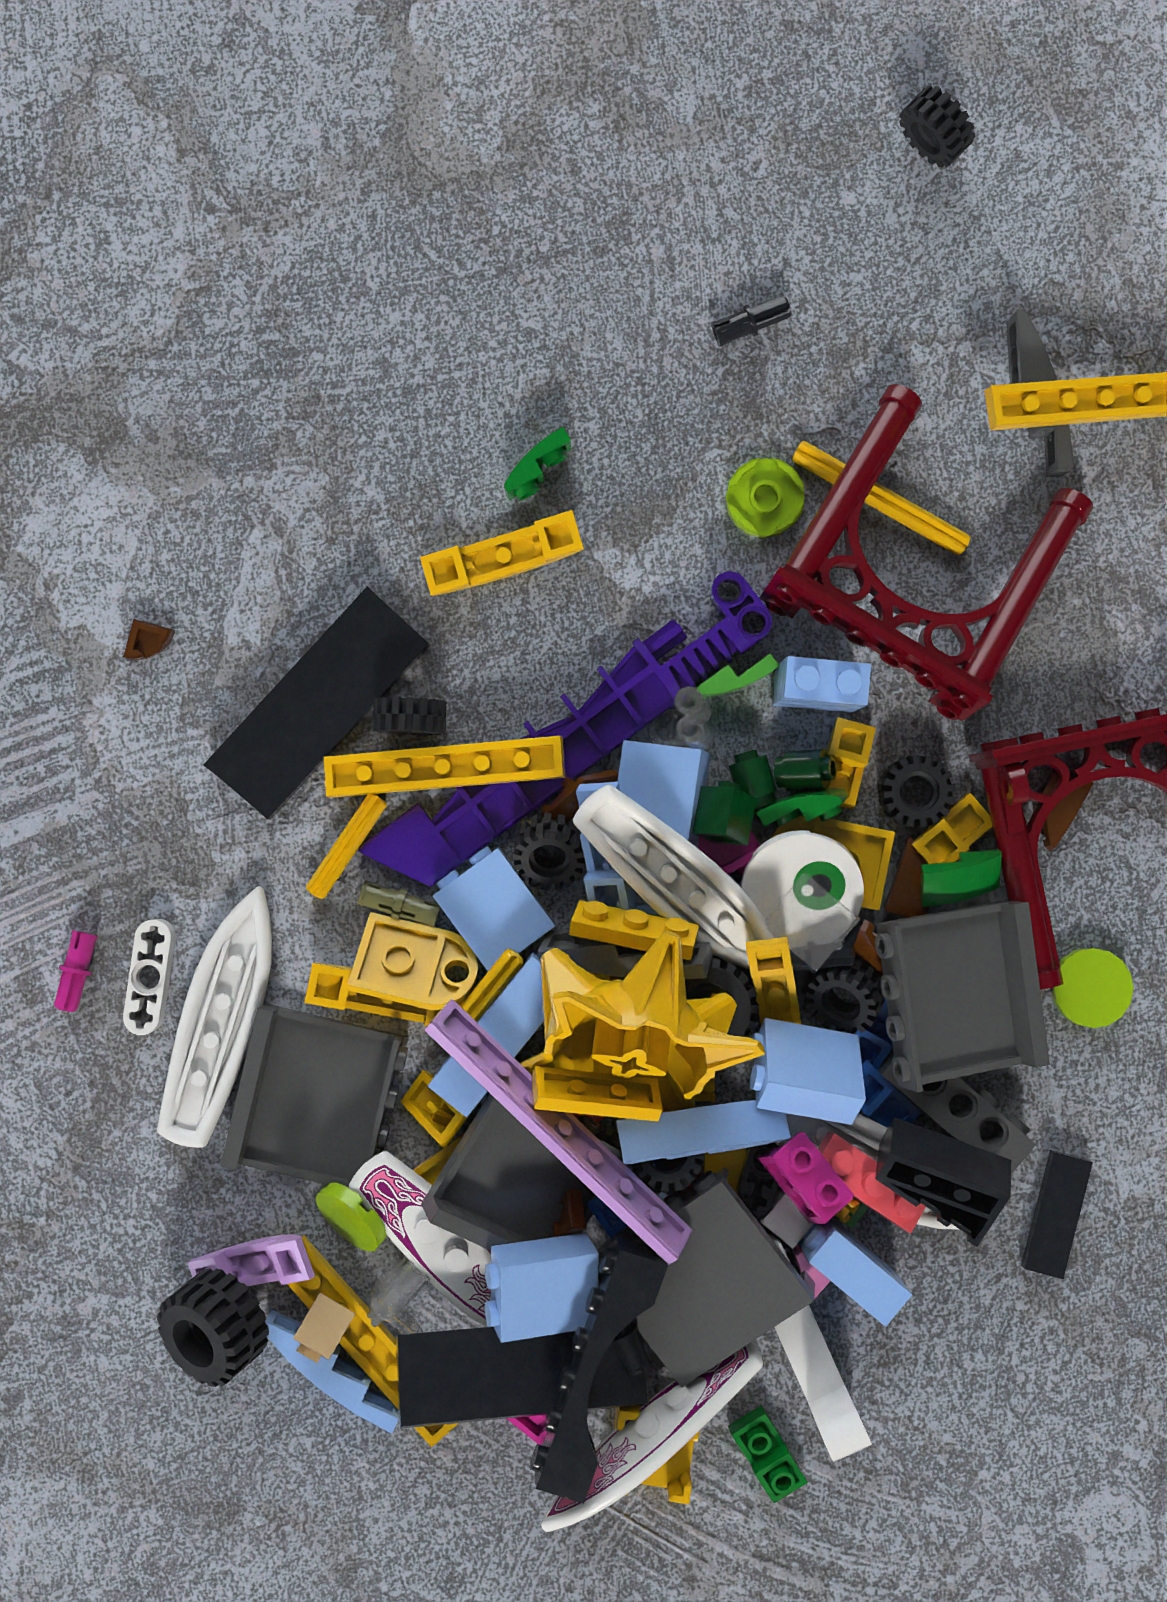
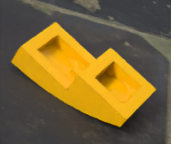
M837 717L827 746V752L829 756L834 757L837 767L836 779L830 782L829 788L845 789L849 797L840 805L852 810L856 805L863 770L868 764L876 727Z
M966 793L948 809L950 812L947 816L941 817L938 823L931 824L911 844L928 864L957 861L959 859V852L970 850L968 847L992 827L991 816L971 793Z

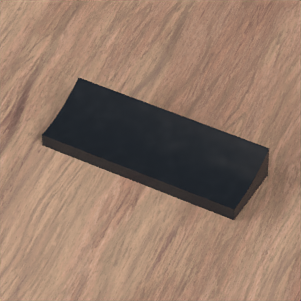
M367 586L203 765L245 799L267 820H271L324 762V757L329 756L372 710L374 698L383 697L427 650L430 644Z
M494 1327L397 1335L396 1358L400 1429L546 1415L550 1405L557 1406L561 1392L558 1391V1382L563 1367L565 1365L570 1367L575 1353L571 1351L576 1331L503 1343L500 1342ZM637 1331L636 1334H637V1336H638V1338H639V1340H640V1343H641V1345H642V1347H643V1337H642V1335L639 1333V1331ZM610 1345L604 1352L594 1374L588 1397V1411L646 1405L648 1398L645 1369L642 1364L639 1365L642 1373L628 1376L615 1345Z

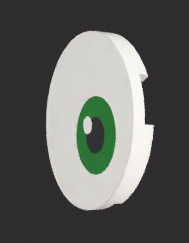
M809 830L785 832L763 843L753 853L745 868L740 884L742 890L763 916L773 938L788 937L790 948L807 946L809 941H814L816 945L828 944L839 938L856 920L862 907L864 896L862 875L850 851L840 842H836L824 835L810 833Z

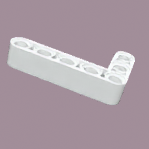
M773 1232L768 1234L789 1261L779 1237ZM807 1305L774 1328L807 1399L832 1461L835 1462L872 1444L811 1308Z

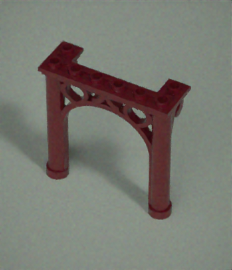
M892 384L886 388L880 398V408L785 566L778 568L759 598L765 602L766 607L771 612L779 616L787 615L792 619L803 607L809 611L810 616L815 621L823 625H832L844 632L845 637L851 643L861 647H869L880 654L879 656L883 662L892 667H902L915 675V680L922 686L929 689H938L930 696L928 702L937 706V711L941 715L962 722L991 701L993 695L989 692L992 689L990 687L992 681L1079 526L1086 523L1093 510V503L1085 494L1071 488L1057 490L997 598L985 607L966 613L947 614L929 611L905 601L887 588L872 571L862 552L858 535V521L862 505L910 423L914 421L922 407V401L914 391L903 385ZM844 531L847 555H836L829 559V554ZM834 568L854 570L859 581V592L847 594L832 585L829 579L830 570ZM868 593L873 596L870 603L875 607L878 618L857 606ZM990 618L974 646L973 637L967 626ZM920 624L926 626L920 631L918 642L896 630L900 627H909L915 630ZM950 628L960 643L959 655L949 656L943 651L938 650L931 640L933 630Z
M1159 708L1135 712V721L1122 723L1120 716L1096 720L1097 728L1083 731L1082 723L1057 728L1058 736L1044 739L1043 732L1018 736L1019 745L1017 737L980 744V753L968 755L970 763L975 762L976 769H981L997 850H1000L1002 854L1001 869L1008 900L1029 902L1040 990L1064 984L1038 862V841L1041 829L1050 812L1065 796L1077 788L1096 780L1112 777L1131 778L1149 783L1167 794V762L1154 772L1146 768L1140 760V751L1147 743L1157 741L1162 743L1167 749V733H1165L1167 731V714L1160 715ZM1135 738L1128 745L1126 760L1112 757L1104 747L1105 743ZM1084 748L1082 762L1077 768L1070 770V772L1067 765L1061 759L1053 756L1056 753ZM1097 763L1100 766L1107 767L1093 770L1096 767ZM1048 765L1055 770L1057 782L1048 795L1034 792L1029 787L1027 776L1029 771L1035 766ZM1029 800L1038 803V806L1026 826L1022 803Z

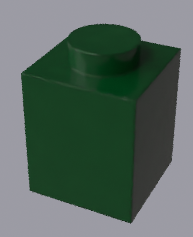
M719 781L718 786H701L692 833L714 844L748 845L756 798L743 792L742 785L730 781Z

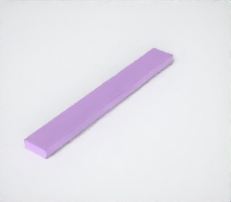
M453 999L444 1005L424 1030L668 1265L678 1260L693 1230L572 1113L534 1109L532 1075Z

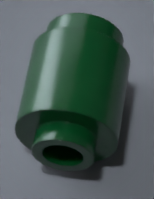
M757 749L734 755L735 763L728 765L732 781L742 785L743 792L756 798L755 808L776 802L773 792H776L777 789L767 755L758 756Z
M826 749L787 751L784 756H777L774 762L775 782L779 788H786L788 791L828 789L830 782L836 779V761L833 756H829Z

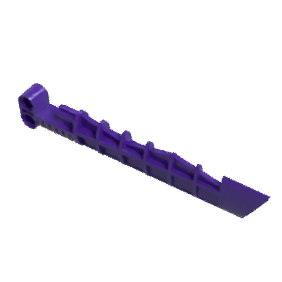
M727 571L719 574L713 581L710 590V600L722 616V621L661 666L657 660L688 638L681 626L672 619L643 642L639 638L631 642L633 645L632 649L609 675L602 666L597 668L604 681L579 710L575 708L566 694L563 693L560 698L573 715L538 731L527 720L523 725L530 734L520 739L550 736L563 737L565 778L569 777L575 780L623 744V740L631 738L685 697L683 694L685 689L690 687L692 690H695L697 688L695 682L700 678L704 681L708 680L707 673L712 669L716 672L720 671L719 664L724 660L731 663L733 661L731 657L733 653L737 651L743 654L756 643L762 641L772 626V616L769 610L739 573ZM723 583H732L737 586L740 596L732 602L724 601L719 597L717 588ZM748 614L759 616L763 622V630L757 634L746 632L742 626V618ZM565 778L456 787L457 791L433 819L417 803L358 848V851L432 887L563 789V786L560 784Z

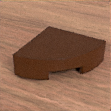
M133 619L123 657L131 660H143L159 654L169 645L175 630Z
M568 1189L559 1204H564L560 1222H554L553 1237L580 1234L586 1230L581 1190Z

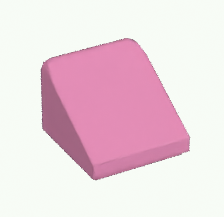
M798 1243L792 1249L799 1273L806 1270L815 1282V1299L828 1285L830 1280L808 1262Z

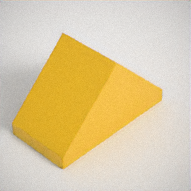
M423 1069L400 1102L436 1142L446 1148L467 1118L428 1087L434 1075Z

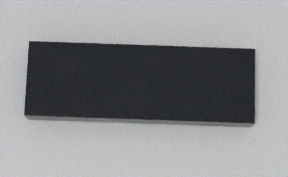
M1050 1150L1021 1266L1024 1269L1064 1279L1093 1164L1092 1161Z

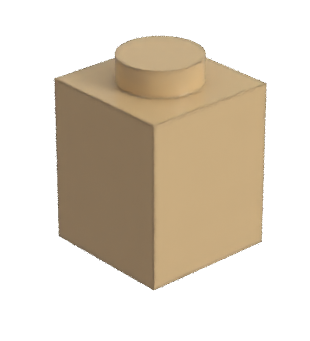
M319 1293L293 1337L294 1340L300 1343L296 1351L318 1363L321 1356L329 1360L355 1313Z

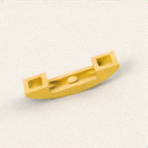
M573 510L534 521L535 525L460 548L457 545L420 557L430 595L436 596L497 581L544 566L584 550Z
M788 937L746 942L751 978H753L754 989L757 994L756 1001L759 1004L761 1025L764 1018L802 1024Z
M312 963L304 1003L345 1010L346 1008L424 1023V1026H428L440 1011L428 1010L349 991L347 983L352 967Z

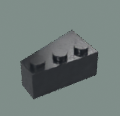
M894 1117L879 1143L875 1179L917 1207L919 1204H923L937 1214L938 1222L946 1227L953 1224L967 1234L968 1242L978 1247L1011 1197L1012 1160Z

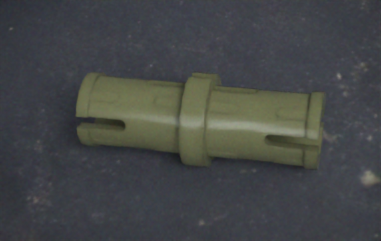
M365 880L358 898V905L391 914V918L397 920L403 918L431 927H435L441 910L438 903L410 895L408 890L400 888L397 891L379 886Z

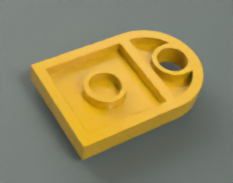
M804 815L798 816L776 829L771 838L785 832L809 830L810 833L824 835L843 844L855 858L864 884L862 907L880 911L895 832L834 819L821 822L819 816L807 822Z
M370 912L347 987L349 991L428 1010H441L451 999L460 1004L470 995L477 981L478 961L473 950L464 938L457 933ZM453 966H461L467 970L469 975L462 982H452L446 977L445 973Z

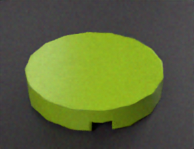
M751 459L736 470L728 483L725 497L728 515L736 527L748 535L760 538L779 536L790 529L803 512L805 500L803 481L793 467L780 459Z
M1082 948L1072 951L1059 961L1064 984L1053 987L1051 995L1052 1001L1061 1015L1077 1025L1090 1028L1108 1026L1124 1015L1131 1004L1134 987L1131 973L1123 960L1110 951Z
M333 1182L322 1188L317 1194L315 1200L321 1214L345 1240L368 1252L376 1251L387 1236L385 1224L375 1210L373 1211L371 1208L367 1213L360 1206L364 1200L361 1199L358 1193L350 1190L345 1185Z

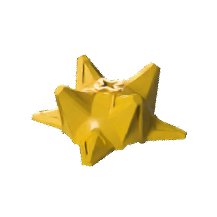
M663 931L624 980L617 979L611 982L600 980L578 966L568 954L558 948L545 952L540 958L545 1049L543 1052L520 1064L531 1075L535 1066L612 1074V1077L619 1081L633 1076L657 1079L663 1108L662 1113L695 1108L693 1096L701 1093L705 1084L715 1077V1071L765 1055V1050L760 1041L727 1034L737 1007L735 1000L729 994L717 993L712 994L710 998L686 999L681 938L675 933Z

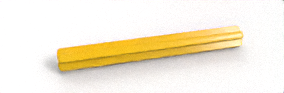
M802 441L798 445L792 457L793 462L831 484L835 483L845 466V463L806 441ZM875 482L864 503L955 555H961L969 545L970 535L878 482Z

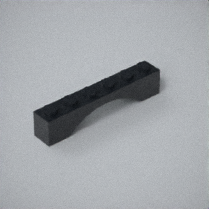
M616 1236L612 1249L606 1248L602 1255L599 1272L603 1275L599 1287H592L589 1292L585 1312L589 1313L584 1328L579 1326L575 1332L571 1351L575 1353L570 1367L565 1365L562 1369L558 1382V1391L561 1392L557 1406L550 1405L546 1414L544 1431H547L544 1443L543 1445L537 1444L532 1454L530 1470L535 1472V1484L538 1490L583 1504L585 1502L598 1465L595 1444L587 1423L588 1397L594 1374L604 1352L618 1333L635 1317L654 1306L668 1264L649 1246Z

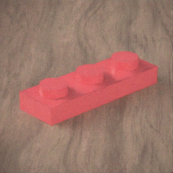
M828 1131L818 1150L853 1193V1197L902 1230L912 1233L926 1206L923 1204H919L917 1207L877 1181L875 1179L877 1161L835 1133Z

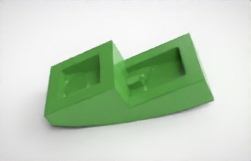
M771 653L739 677L727 665L698 686L693 693L697 698H707L738 691L763 679L780 665Z

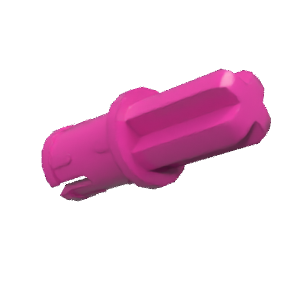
M72 930L64 965L59 966V969L63 970L54 1002V1006L57 1009L67 1012H76L78 1010L86 977L92 974L89 966L95 943L98 939L97 935Z

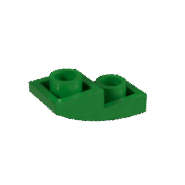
M564 427L551 433L535 445L510 473L504 484L505 494L509 501L515 497H518L519 500H524L540 490L538 485L544 483L540 466L545 464L547 468H550L568 457L567 452L571 450V440Z
M845 789L807 790L777 799L776 802L765 805L756 813L764 826L775 820L779 826L790 822L800 815L797 810L798 808H800L807 822L817 816L823 822L843 811L840 804L849 795Z
M1001 851L959 852V862L921 864L920 899L922 906H937L965 901L999 888Z
M762 1405L728 1425L733 1439L751 1464L755 1476L773 1503L778 1502L808 1483L797 1461Z

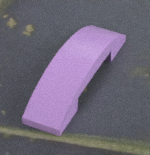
M294 1234L277 1235L244 1242L187 1262L192 1277L205 1269L210 1268L213 1271L221 1269L227 1275L230 1273L237 1277L238 1281L246 1286L280 1281L281 1285L310 1280L315 1276L302 1238Z

